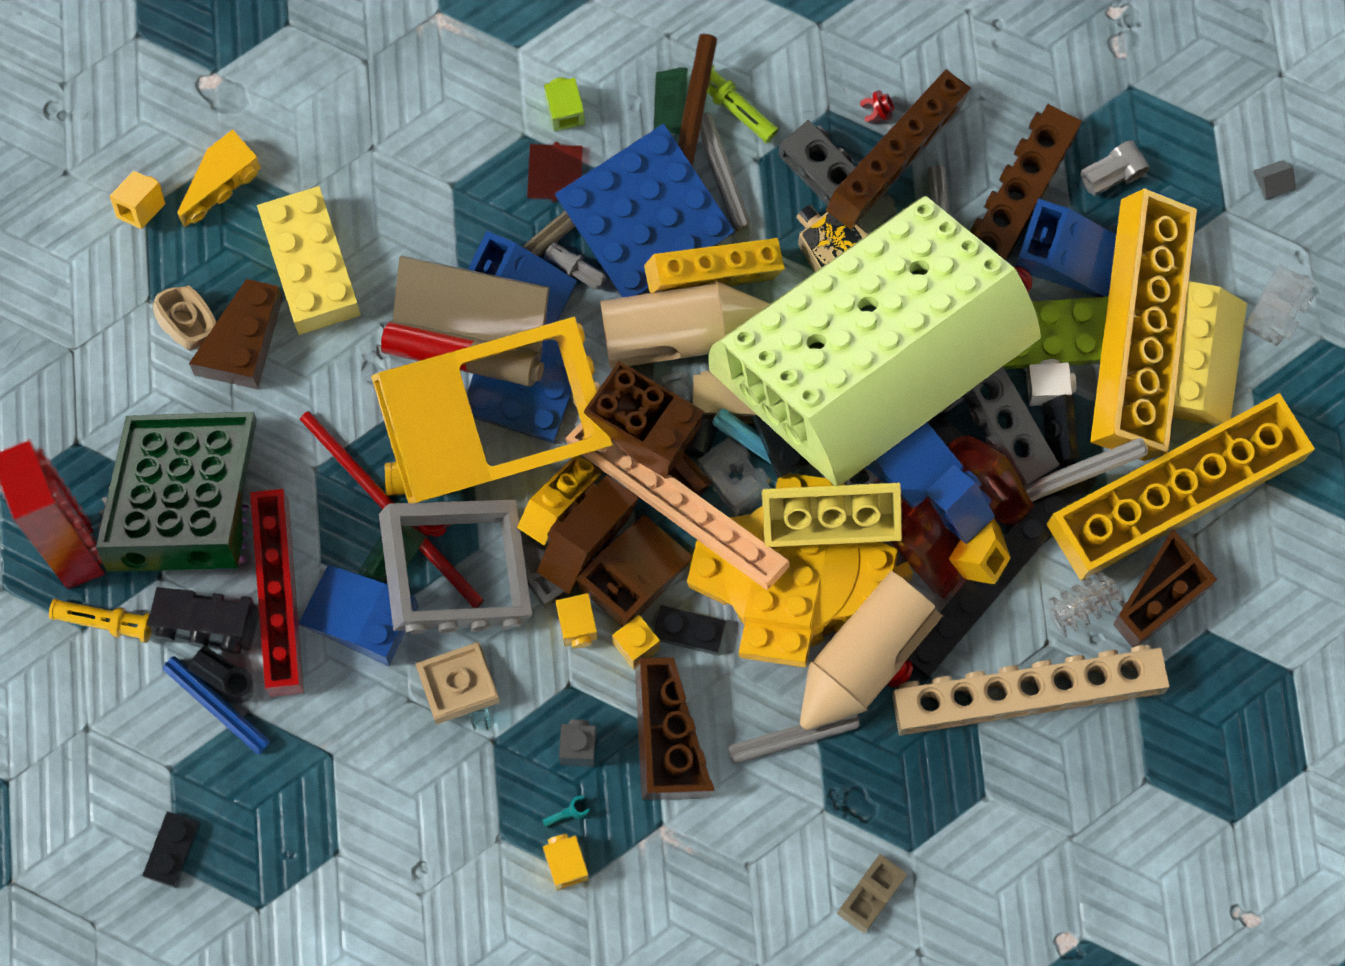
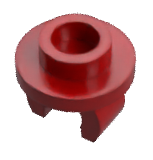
M877 90L872 94L873 99L865 98L860 102V106L864 109L874 107L873 113L864 117L865 122L876 124L881 119L884 121L892 119V112L895 110L889 94H883L882 91Z

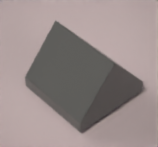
M1284 160L1253 170L1265 200L1296 189L1294 168Z

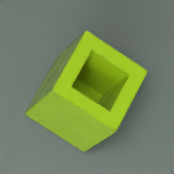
M558 77L551 80L548 84H544L545 100L553 130L559 131L584 125V110L575 77L569 79Z

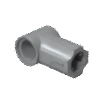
M1129 140L1113 149L1108 157L1081 170L1080 175L1087 191L1095 197L1123 181L1130 183L1139 179L1149 171L1150 166L1134 140Z

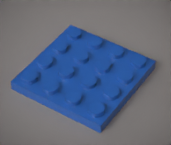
M664 124L555 193V197L621 297L640 295L649 289L644 265L653 254L716 246L735 233L729 221Z

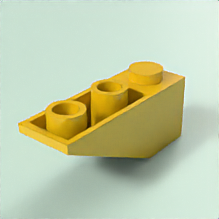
M233 129L207 149L177 212L184 227L190 223H197L202 220L207 214L208 209L216 203L221 204L232 195L234 189L242 183L247 184L251 182L261 169L257 156Z
M581 456L572 457L529 499L517 528L545 546L551 539L547 534L552 525L558 519L561 521L565 519V514L569 507L575 501L580 503L583 500L582 497L587 488L592 483H596L604 471Z

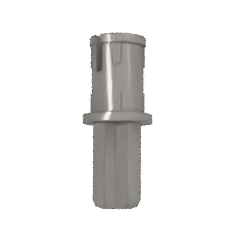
M553 242L544 255V260L559 267L567 275L576 277L593 289L599 290L606 281L607 276L583 261L584 257L582 255L577 256L557 242Z

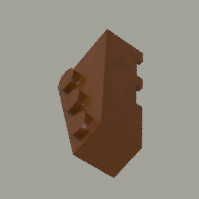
M249 279L245 280L189 362L194 376L258 389L283 300L277 285Z
M607 475L597 485L592 483L582 497L583 500L580 503L575 501L566 512L565 519L563 521L556 520L550 528L547 536L551 539L537 569V573L570 594L575 588L576 578L581 570L585 569L593 561L591 559L602 547L606 548L625 525L639 497Z
M1174 529L1168 535L1113 623V626L1132 648L1142 645L1208 592L1217 581L1216 577Z

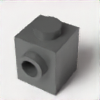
M579 719L569 720V724H561L560 765L594 767L596 726H590L589 721Z

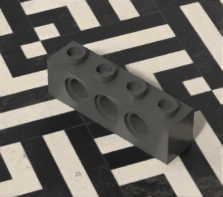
M807 120L780 143L779 157L828 206L835 189L839 186V184L832 181V178L836 176L846 178L856 167L851 163L852 160L844 149L840 147L837 149L829 141L830 138L827 132L821 126H814ZM821 154L825 157V160L815 162L810 159V156ZM884 193L856 225L867 234H870L896 215L897 209L895 208L894 200L887 193Z
M1003 366L962 396L970 408L969 414L971 419L977 426L982 428L987 437V447L994 455L998 456L1003 465L1002 471L1009 483L1014 484L1015 488L1025 486L1059 466L1058 461ZM982 384L990 390L989 400L985 399L981 394L980 388ZM998 413L1002 414L1007 420L1005 429L997 422ZM1015 442H1018L1023 448L1022 458L1017 456L1014 451Z

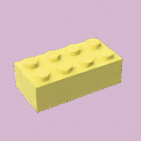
M317 186L257 205L298 335L361 316L320 187Z

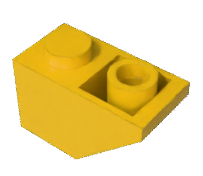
M994 518L967 544L960 540L949 558L964 579L995 585L1010 560L1001 528Z

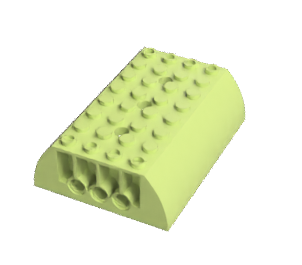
M924 196L713 344L709 352V370L833 485L841 486L1038 341L1041 335L1034 306L1016 269L931 199ZM916 270L919 274L913 275L912 272ZM868 305L877 307L873 312L861 311L863 307ZM816 342L825 344L821 349L809 348L811 344Z

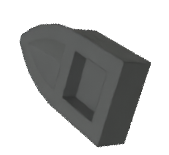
M522 542L528 586L543 607L546 608L553 604L555 600L561 599L568 593L537 573L545 552L534 545Z

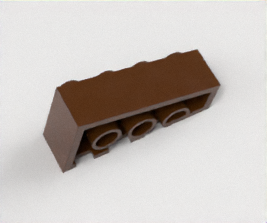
M674 657L640 658L635 666L642 800L710 798L715 792L714 785L707 771L704 753L698 742L695 724L688 710L686 696Z

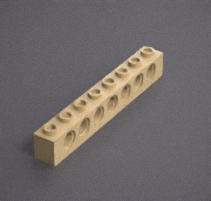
M1140 645L1131 648L1130 653L1118 654V650H1108L1098 653V658L1085 659L1084 655H1076L1066 658L1065 663L1052 665L1051 660L1035 662L1032 664V668L1019 670L1018 666H1007L998 669L999 673L986 675L985 671H975L967 673L964 679L952 680V676H943L933 679L932 684L920 686L918 681L905 682L900 684L899 689L894 690L892 700L898 733L901 736L1161 695L1167 691L1169 683L1162 649H1151V645ZM1130 666L1134 668L1137 678L1134 680L1126 679L1121 673V667ZM1090 671L1099 672L1104 678V683L1101 685L1092 684L1088 679L1087 673ZM1058 676L1066 677L1071 683V688L1069 690H1060L1056 687L1054 678ZM1026 681L1034 683L1038 693L1033 696L1026 695L1021 689V683ZM999 687L1003 690L1005 698L1001 701H995L989 697L987 689ZM965 692L971 697L972 703L968 706H961L956 703L954 694ZM925 697H931L937 701L938 709L926 711L921 706L920 701Z

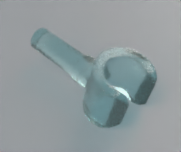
M487 707L469 713L473 730H476V724L483 720L486 730L492 727V720Z

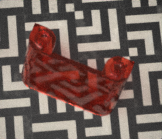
M971 436L959 437L948 446L950 451L963 465L964 470L962 472L965 473L969 470L981 482L982 485L979 488L991 500L989 507L995 516L994 519L1004 524H1012L1021 520L1034 507L1007 456ZM928 498L915 508H911L901 499L902 541H890V543L932 592L944 599L959 582V572L951 564L949 558L960 539L943 525Z

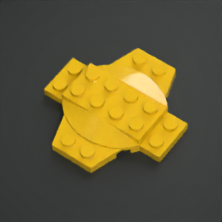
M789 473L777 479L775 489L835 485L827 478ZM763 506L756 509L752 514L730 517L734 522L765 543ZM697 540L687 584L689 588L721 604L733 606L740 621L744 624L738 651L740 658L806 668L812 638L823 632L824 627L832 620L842 619L843 622H846L857 611L889 572H895L898 551L896 548L883 542L770 547L789 561V568L767 591Z

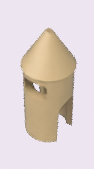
M715 281L714 284L600 301L610 369H613L618 361L627 366L707 355L713 344L770 305V303L718 281Z
M890 571L813 661H809L799 724L808 731L868 711L867 707L943 617L934 609L936 606L895 572Z

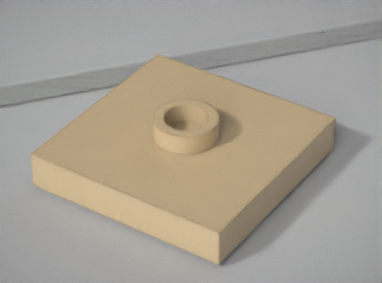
M479 642L415 663L436 725L500 703Z

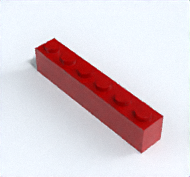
M284 489L250 492L265 689L270 697L303 694L304 683L289 499Z

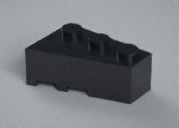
M156 587L147 626L155 634V638L162 641L175 642V638L188 640V644L202 648L203 645L208 647V644L221 646L222 651L240 654L241 650L251 651L259 611L251 597L241 596L240 602L224 600L225 595L213 593L212 597L196 595L195 591Z

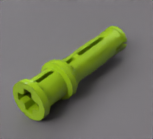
M713 65L707 92L713 98L712 102L715 105L726 107L760 137L765 144L769 143L778 133L779 128L773 125L754 106L736 92L735 83L731 80H725L714 70L715 66ZM741 108L744 111H746L753 119H755L758 122V124L754 120H752L745 112H743Z

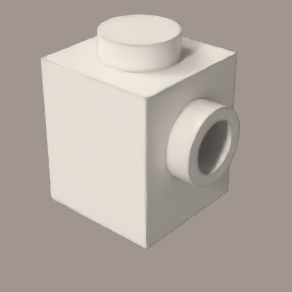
M1048 359L1041 361L1040 364L1029 365L1026 373L1029 406L1043 405L1042 403L1061 395L1076 393L1075 373H1070L1069 363H1060L1059 360Z

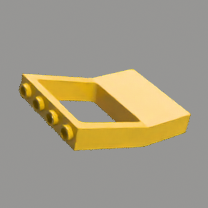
M575 317L381 371L371 376L408 503H418L612 446V438L583 413L599 388L595 387L592 377L594 374L592 359L589 355L586 356L583 346L585 342L583 328L581 324H577ZM545 340H556L583 427V440L496 466H490L485 459L461 377L460 366Z

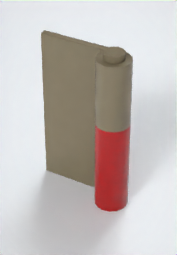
M400 256L393 320L388 322L383 330L381 351L383 354L421 361L544 326L550 287ZM543 341L460 366V371L531 387L535 384V381L539 382L543 375L544 363L540 362Z

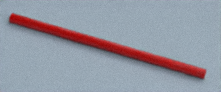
M310 411L305 412L299 420L382 510L388 504H395ZM401 526V530L473 608H478L484 602V599L416 526Z

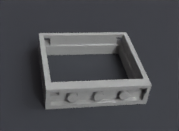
M516 500L388 504L379 513L394 631L406 630V633L412 632L413 635L424 633L426 629H438V633H451L461 627H470V631L478 632L488 630L490 626L500 625L503 630H509L512 627H521L522 623L532 616L521 532L517 528L519 517ZM501 522L512 607L412 611L401 526Z

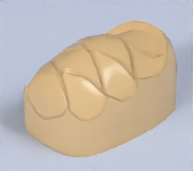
M188 285L163 290L154 299L153 313L165 333L189 351L199 349L216 324L212 312L202 297Z

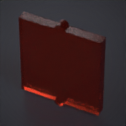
M554 142L553 145L530 144L527 199H548L553 203L557 202L555 193L582 176L583 146L560 145L559 142Z

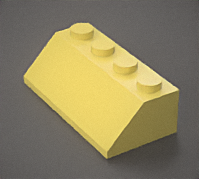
M1188 281L1172 418L1216 426L1231 419L1247 303L1222 287Z
M900 483L762 489L765 547L902 541Z

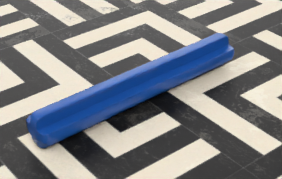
M171 657L164 664L163 670L256 754L260 755L267 749L270 744L268 738L202 679L188 671V667L177 657Z

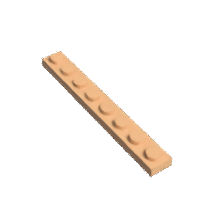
M581 423L566 437L567 445L583 440L584 431ZM611 439L612 446L582 454L583 457L767 591L789 568V561L770 547H765L764 542L671 475H668L665 479L638 463L613 439Z

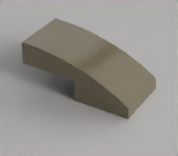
M879 854L840 907L837 914L865 934L903 882L907 873Z

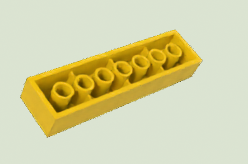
M1145 188L1121 199L1090 440L1093 444L1113 449L1135 439L1142 438L1148 448L1147 455L1139 458L1142 461L1164 455L1169 451L1197 209Z
M1278 393L1055 512L1046 525L1080 581H1083L1170 534L1172 529L1177 530L1305 461L1315 448L1281 394Z

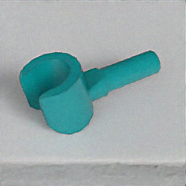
M582 795L576 796L568 808L542 819L545 827L570 817L578 820L585 818L590 808L584 812H579L574 808V804L584 801L586 797Z

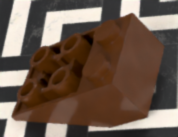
M618 361L583 412L638 463L665 479L699 431L704 415L702 409Z
M644 514L601 551L576 578L577 588L584 594L588 593L589 598L623 627L638 615H643L690 564L693 556Z

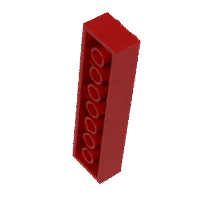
M29 439L0 451V486L13 519L67 590L104 575L105 573L101 565L103 562L96 549L97 542L94 536L91 535L94 533L92 523L82 506L79 505L76 497L72 495L70 488L66 486L63 478H60L57 469L53 467L50 459L46 457L43 448L36 450Z

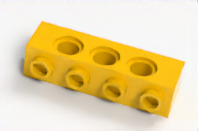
M778 238L653 254L644 265L650 293L714 284L715 281L728 286L774 280L785 269Z

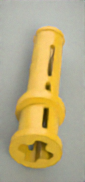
M55 598L50 604L49 619L52 620L56 619L108 630L113 637L119 638L121 635L139 638L142 643H147L152 634L147 626L150 613H145V615L126 612V609L122 607L115 608L112 611L89 605L65 602ZM72 612L94 615L95 619L73 615ZM128 623L137 624L138 627L128 626Z

